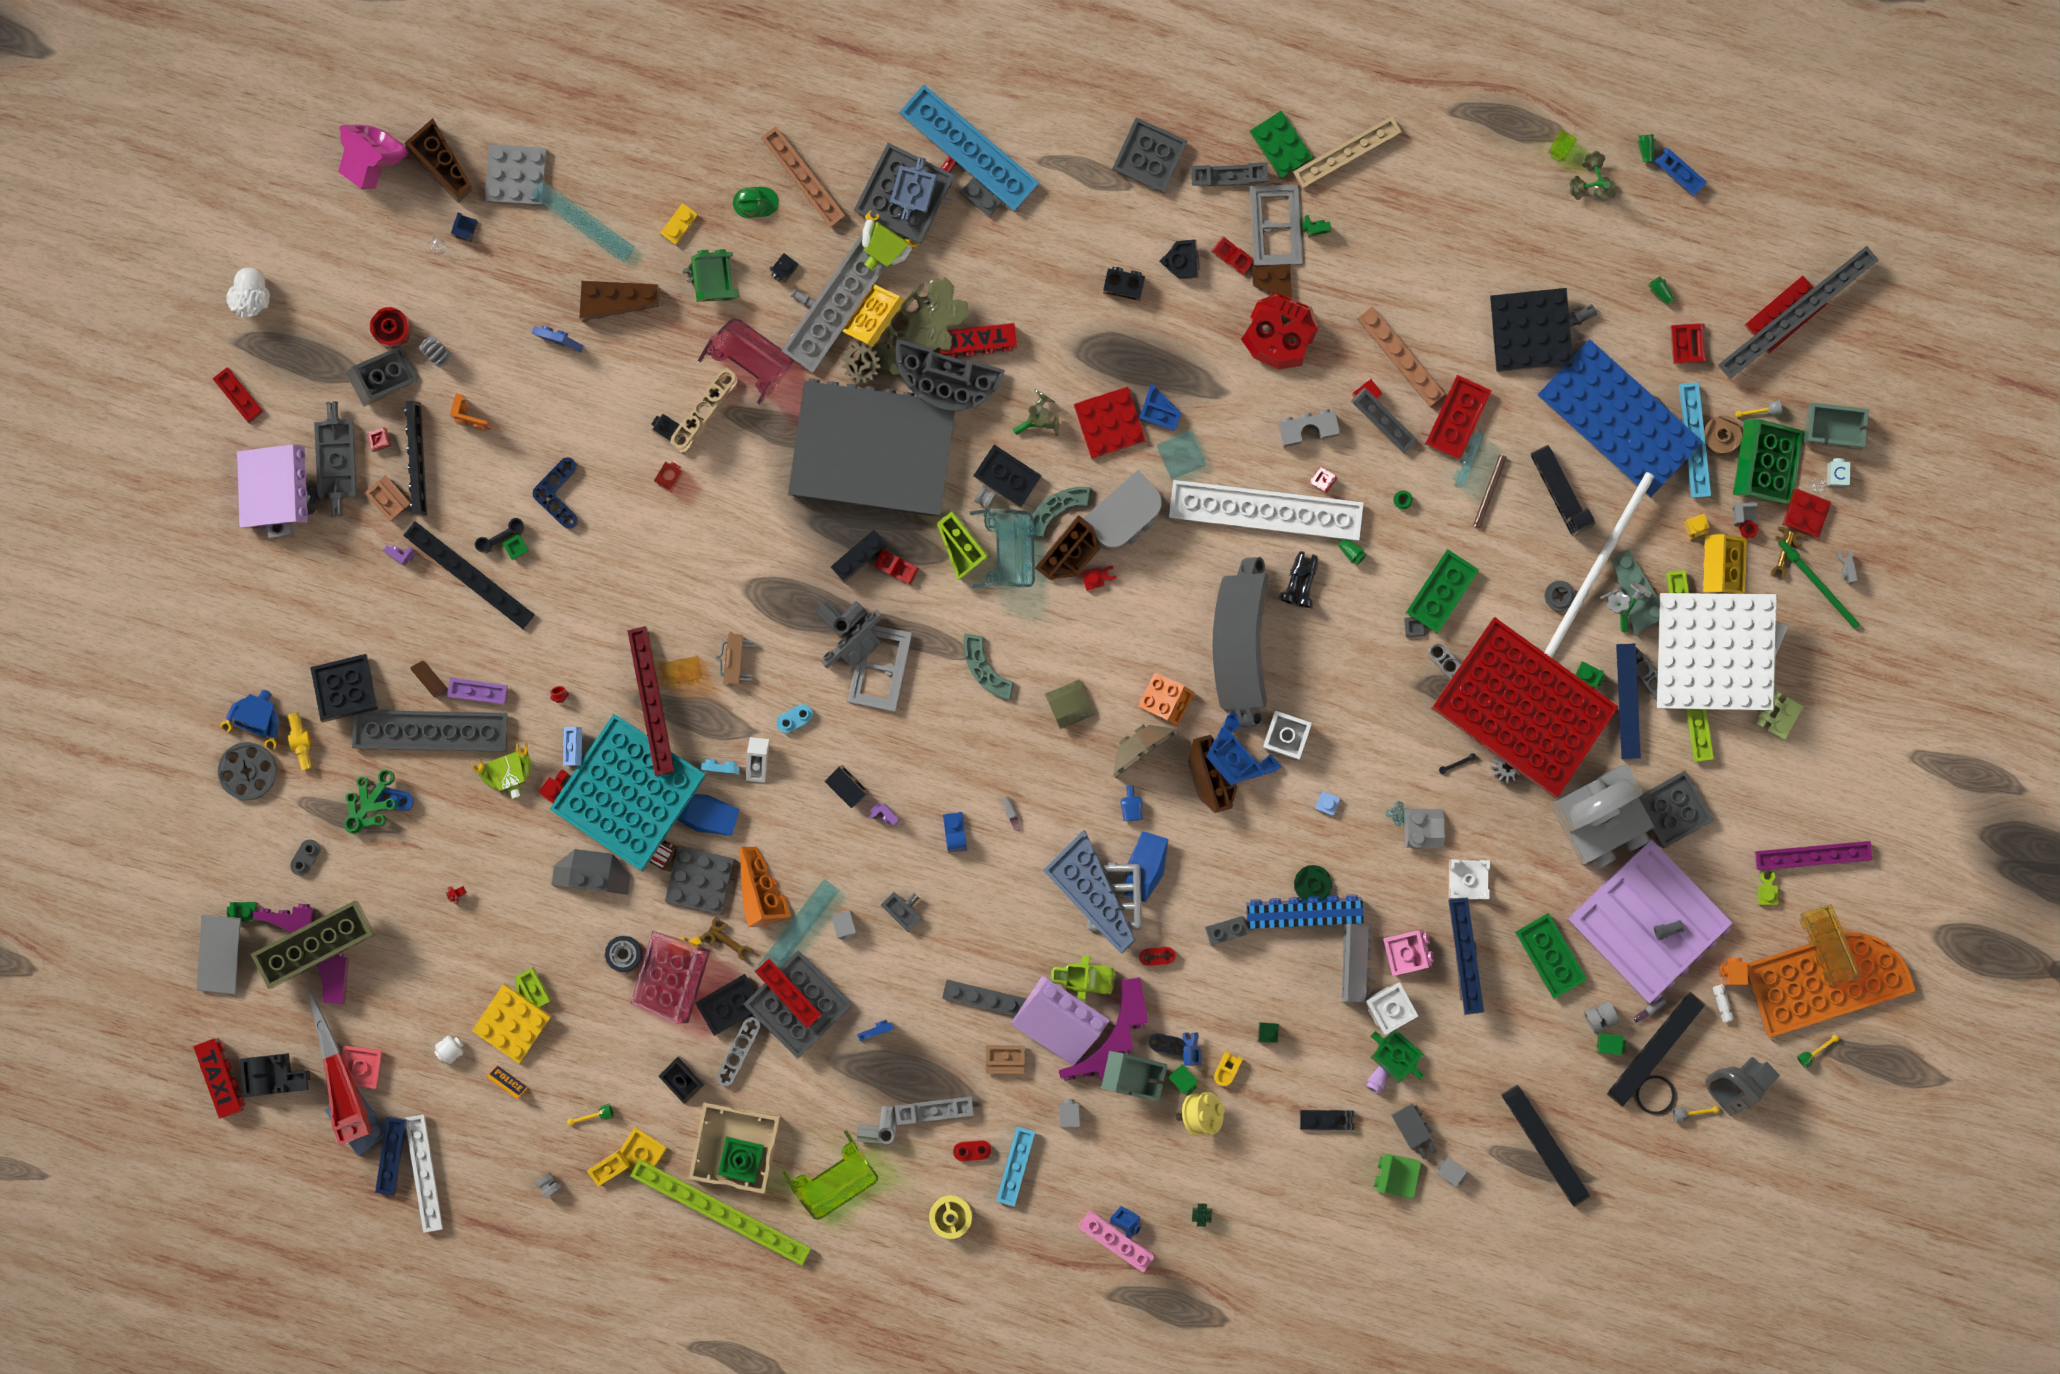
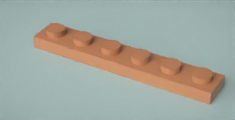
M776 126L761 137L830 228L845 218L844 213Z
M1373 306L1357 318L1429 407L1445 395Z

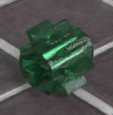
M1198 1203L1197 1207H1192V1222H1197L1198 1227H1206V1223H1211L1212 1208H1207L1205 1203Z

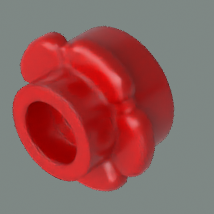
M1745 520L1740 525L1739 531L1743 538H1754L1757 535L1758 526L1752 520Z
M556 686L550 691V699L556 703L564 702L569 696L564 686Z

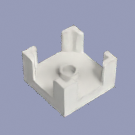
M1449 860V899L1467 897L1468 899H1489L1488 870H1490V860Z

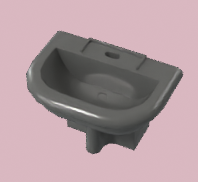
M1751 1057L1741 1068L1728 1067L1714 1071L1707 1076L1705 1083L1711 1096L1732 1116L1759 1102L1765 1091L1780 1075L1768 1062L1759 1063L1754 1057Z

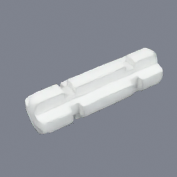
M1716 985L1713 987L1714 995H1717L1715 998L1719 1011L1722 1012V1021H1732L1734 1017L1732 1012L1729 1011L1731 1008L1727 994H1724L1726 992L1724 985Z

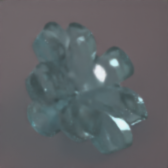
M1400 801L1395 802L1394 808L1386 811V816L1393 817L1396 826H1401V823L1404 824V804Z

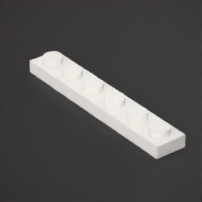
M425 1114L406 1117L407 1136L423 1233L442 1230L443 1223Z

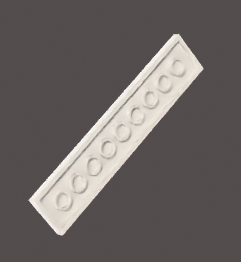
M1173 480L1169 519L1359 541L1364 502Z

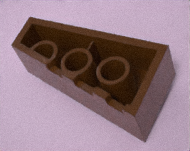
M432 118L405 142V147L450 196L459 203L472 192L471 183L456 160L435 120Z
M581 281L579 319L581 322L591 319L659 307L660 287L658 284Z

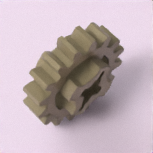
M857 342L855 346H849L850 351H844L847 357L841 359L845 362L842 368L847 369L844 374L851 375V381L856 379L857 383H861L862 380L864 383H869V379L871 381L876 379L874 374H881L878 368L883 367L882 364H879L883 357H878L880 351H874L875 345L868 347L864 343Z

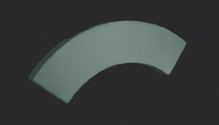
M1068 488L1048 497L1033 513L1025 535L1044 538L1049 524L1061 512L1074 507H1088L1091 488Z
M965 633L964 653L972 675L988 692L1010 701L1014 681L1001 677L989 666L983 651V636Z

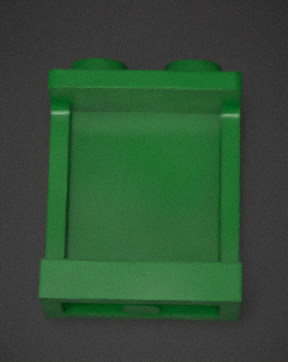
M726 249L715 250V252L709 253V250L697 251L698 254L691 257L696 301H731L738 298V289L733 290L729 258L733 256V252H726Z

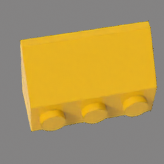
M1726 534L1705 535L1703 592L1710 594H1745L1747 539Z

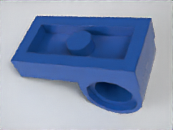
M962 812L943 814L948 853L967 850Z

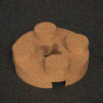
M1730 416L1715 417L1704 428L1705 444L1714 453L1728 454L1741 443V428L1738 422ZM1725 430V434L1728 436L1727 439H1719L1718 432Z

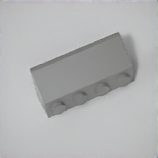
M1344 924L1342 1002H1365L1366 999H1369L1370 987H1366L1367 979H1370V968H1367V960H1371V949L1368 948V941L1372 939V929H1368L1369 925Z

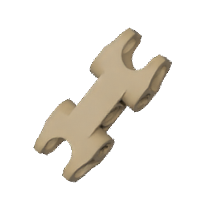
M728 368L719 372L708 386L706 393L672 435L671 445H673V448L680 453H685L691 448L701 435L703 428L737 386L738 378L735 373ZM726 377L732 378L729 384L723 383ZM715 393L717 395L718 393L719 397H713V394ZM703 406L709 407V413L705 416L699 413L700 408ZM691 424H693V425L695 424V425H696V428H693V427L690 428V425H691ZM679 438H686V442L683 445H677Z

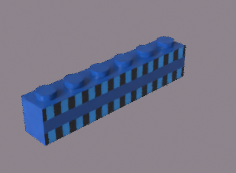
M1356 894L1346 895L1347 898L1330 895L1327 896V899H1320L1319 896H1310L1308 900H1300V897H1290L1287 901H1281V898H1271L1266 902H1262V899H1251L1250 902H1246L1248 929L1364 923L1363 900Z

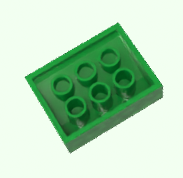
M1761 419L1745 420L1733 495L1789 505L1796 485L1804 431Z

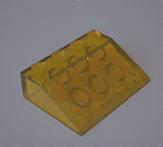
M1832 904L1819 905L1800 913V924L1808 932V943L1811 947L1814 946L1817 953L1814 956L1818 965L1823 967L1824 972H1822L1825 982H1829L1830 985H1836L1862 977Z

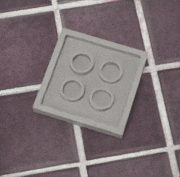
M489 144L485 202L542 206L547 149Z

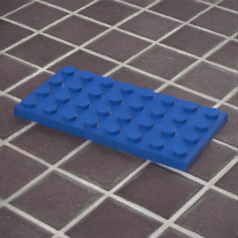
M1591 339L1573 356V365H1565L1537 394L1539 398L1637 487L1646 472L1654 475L1655 477L1645 493L1649 498L1660 489L1703 443L1696 434Z

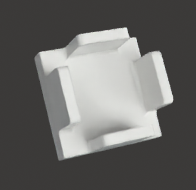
M1400 982L1391 987H1385L1365 1001L1369 1007L1367 1010L1374 1023L1380 1027L1384 1035L1418 1017Z

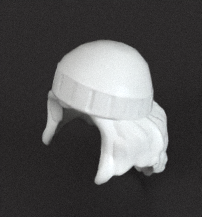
M245 267L235 275L234 286L229 289L226 301L228 307L237 316L241 315L242 318L246 316L252 318L258 315L262 309L268 308L270 293L265 287L264 275L258 269L252 267Z

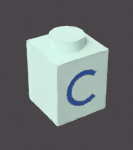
M1841 458L1833 459V462L1828 463L1827 487L1849 486L1850 462H1845V459Z

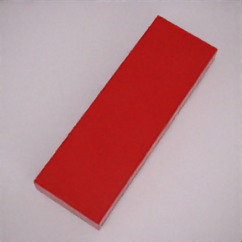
M228 367L212 378L248 423L264 412Z

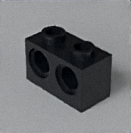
M1113 266L1112 269L1108 268L1103 294L1140 301L1145 276H1142V273L1139 271L1131 270V273L1124 272L1123 268ZM1118 277L1121 282L1118 285H1112L1110 279ZM1133 280L1137 281L1139 287L1131 289L1128 283Z

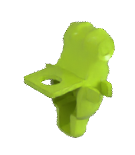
M1083 955L1081 963H1070L1065 967H1053L1051 981L1055 984L1064 985L1068 990L1078 992L1077 998L1079 1000H1086L1087 993L1111 994L1114 988L1115 971L1114 967L1090 964L1091 957Z

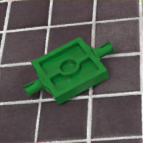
M1396 1029L1385 1038L1378 1034L1376 1030L1372 1033L1370 1037L1378 1043L1377 1050L1370 1057L1398 1083L1410 1073L1417 1079H1422L1425 1074L1416 1067L1418 1061L1424 1055Z

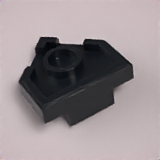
M1197 240L1176 241L1159 262L1180 280L1199 278L1198 270H1200Z

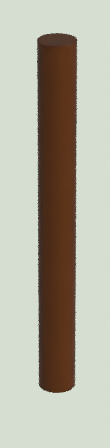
M1499 455L1473 523V526L1476 528L1481 527L1507 458L1504 455Z

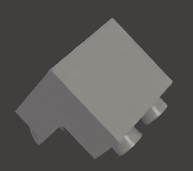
M1627 764L1616 767L1549 803L1580 863L1586 864L1591 861L1595 869H1599L1614 861L1616 857L1612 850L1624 843L1629 851L1648 843L1650 839L1646 831L1654 828L1639 799L1643 792Z

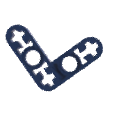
M569 457L563 458L537 484L532 492L534 499L566 529L576 527L578 518L555 493L577 470L576 462ZM565 462H572V470L567 469L564 472L566 476L563 478L557 470L560 469L562 471L565 468L563 465ZM558 475L560 477L559 484L551 485L550 477ZM539 489L541 491L545 489L546 491L544 494L548 498H550L551 495L553 496V498L548 500L546 505L543 504L546 502V500L543 497L537 498V496L539 495L537 491ZM559 502L560 510L552 512L550 510L551 503ZM565 508L567 509V511H565L564 513L568 517L573 516L572 524H565L566 520L562 516H560V518H557V516L562 514Z

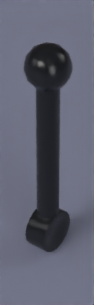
M1471 753L1467 758L1446 767L1442 766L1439 768V772L1445 774L1451 768L1469 760L1474 761L1476 755Z

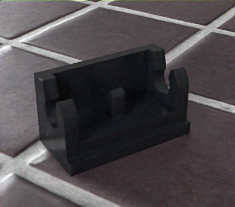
M843 765L839 766L824 781L850 808L856 806L869 793Z

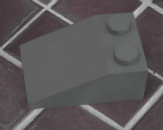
M402 346L352 366L346 373L363 407L379 401L419 380Z

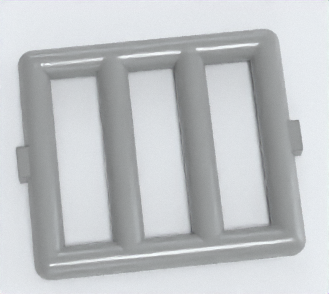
M1117 863L1102 865L1105 873L1133 872V883L1110 885L1114 892L1133 891L1134 903L1119 904L1122 911L1134 910V922H1128L1131 930L1141 929L1140 865H1117ZM1087 918V929L1089 931H1099Z

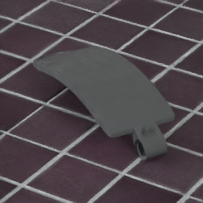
M1261 557L1244 558L1237 575L1224 576L1222 578L1213 624V666L1220 707L1222 709H1235L1239 724L1243 728L1261 726L1263 716L1256 708H1265L1267 700L1261 661V626L1268 586V574L1263 573L1265 562Z

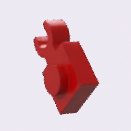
M1113 566L1106 567L1102 572L1099 567L1081 572L1086 591L1105 586L1104 580H1115L1117 578L1116 575L1110 577L1107 574L1109 570L1114 569Z

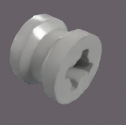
M983 485L974 502L977 504L981 503L984 508L988 509L996 496V492L987 490V487Z

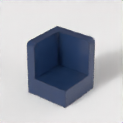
M458 212L451 235L472 242L478 221L463 216L462 213Z

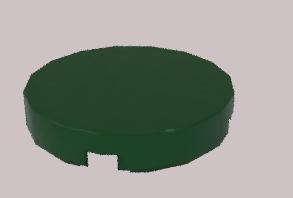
M1308 865L1300 869L1294 879V890L1302 900H1308L1310 896H1319L1320 899H1325L1332 889V879L1329 873L1323 867L1317 865Z

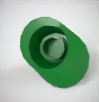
M747 187L735 194L733 207L736 213L742 217H765L776 211L779 200L774 190L768 187Z

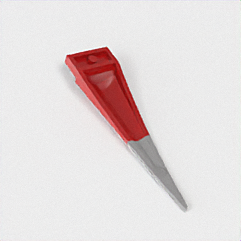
M311 991L308 993L324 1063L332 1129L340 1146L371 1134L373 1131L366 1115L368 1112L318 1002Z

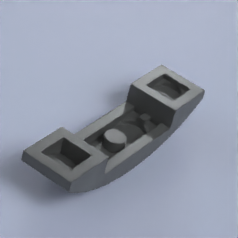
M1248 163V165L1191 166L1192 186H1235L1268 182V163Z

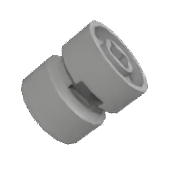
M1609 1000L1599 1004L1598 1009L1593 1007L1584 1011L1586 1020L1594 1034L1605 1030V1026L1612 1027L1619 1023L1615 1009Z

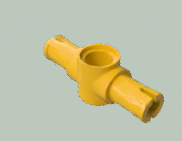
M299 712L288 714L291 727L290 735H288L292 752L297 754L301 770L312 768L309 756L310 747H312L310 735L301 724Z

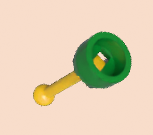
M1834 1034L1828 1042L1812 1053H1801L1797 1056L1798 1061L1807 1069L1813 1064L1814 1056L1831 1043L1838 1042L1839 1036Z
M608 1103L601 1106L598 1113L577 1119L570 1118L567 1120V1124L573 1126L577 1122L598 1116L601 1119L609 1120L614 1118L611 1104Z

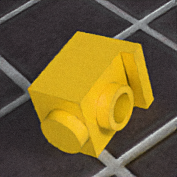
M1705 514L1683 522L1689 540L1708 534L1707 529L1710 527Z

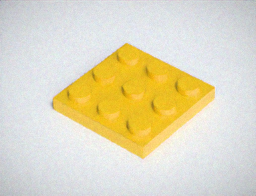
M873 284L841 332L873 347L879 341L885 328L890 325L896 312L901 309L905 300Z
M504 983L472 1032L520 1064L552 1016Z

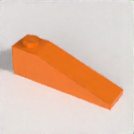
M741 847L740 863L743 910L748 927H763L790 919L791 914L784 894L781 895L775 886L777 882L775 878L772 879L767 871L768 866L758 848Z

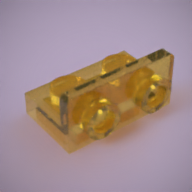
M699 656L661 663L664 686H669V689L681 687L680 683L688 682V685L697 684L700 679H703Z

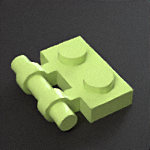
M1775 691L1774 707L1779 709L1774 718L1770 716L1772 711H1761L1756 724L1763 728L1766 722L1770 723L1771 725L1767 731L1785 740L1804 706L1788 697L1785 698L1783 703L1779 702L1778 700L1782 694Z

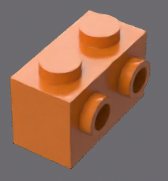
M1727 958V962H1722V966H1719V976L1722 977V984L1748 985V961H1742V958Z

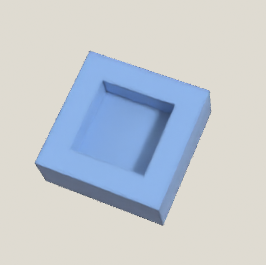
M1322 791L1315 809L1333 816L1340 798Z

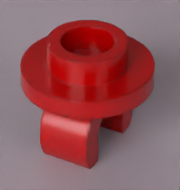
M449 886L446 895L451 903L458 904V898L467 892L464 886L456 890Z

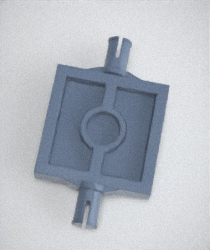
M918 157L916 167H899L890 203L904 208L901 220L909 221L911 211L928 212L937 175L923 170L926 158Z

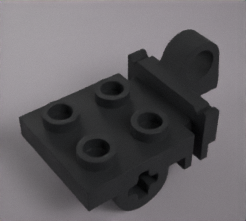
M289 1053L240 1059L243 1097L309 1090L310 1070L291 1072Z

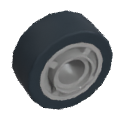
M618 936L612 939L606 946L605 959L607 964L618 972L632 971L642 960V949L640 944L632 937ZM623 948L627 949L629 953L628 957L624 960L619 957V951Z

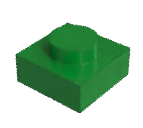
M520 534L502 543L512 561L529 552Z

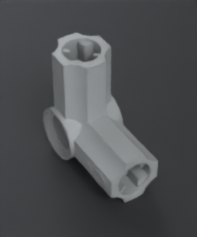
M882 1106L879 1127L859 1124L857 1141L885 1145L893 1144L896 1139L897 1125L895 1107ZM884 1131L891 1132L892 1137L889 1141H883L882 1133Z

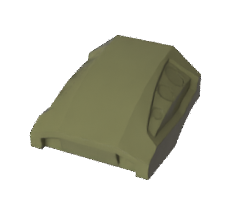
M1080 679L1045 694L1059 729L1095 715Z

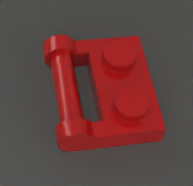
M1705 324L1671 325L1673 364L1707 362L1703 333ZM1691 331H1696L1697 356H1693Z

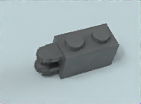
M1410 1103L1391 1114L1408 1146L1411 1149L1416 1147L1422 1159H1425L1427 1156L1420 1145L1421 1143L1426 1141L1429 1149L1433 1153L1437 1152L1430 1139L1432 1138L1430 1135L1432 1130L1427 1122L1423 1123L1420 1116L1423 1114L1417 1105L1413 1106Z

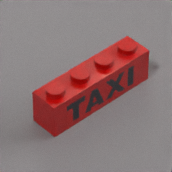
M1015 323L947 330L952 336L950 350H941V354L957 358V355L962 354L965 357L976 356V353L983 352L984 355L995 354L997 350H1002L1003 353L1013 352L1017 348Z
M214 1038L193 1046L218 1118L222 1119L244 1111L245 1101L243 1096L238 1094L237 1088L239 1085L237 1079L231 1075L232 1065L230 1060L225 1058L224 1051L226 1050L223 1041Z

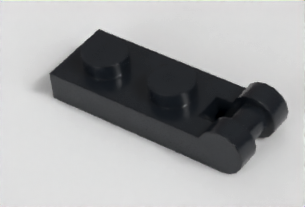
M1300 1110V1130H1354V1124H1352L1354 1110ZM1339 1116H1345V1124H1339Z

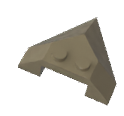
M1143 724L1135 730L1136 734L1132 737L1126 736L1119 741L1121 745L1117 749L1113 773L1115 778L1160 744H1164L1178 734L1177 729L1155 725L1145 727Z

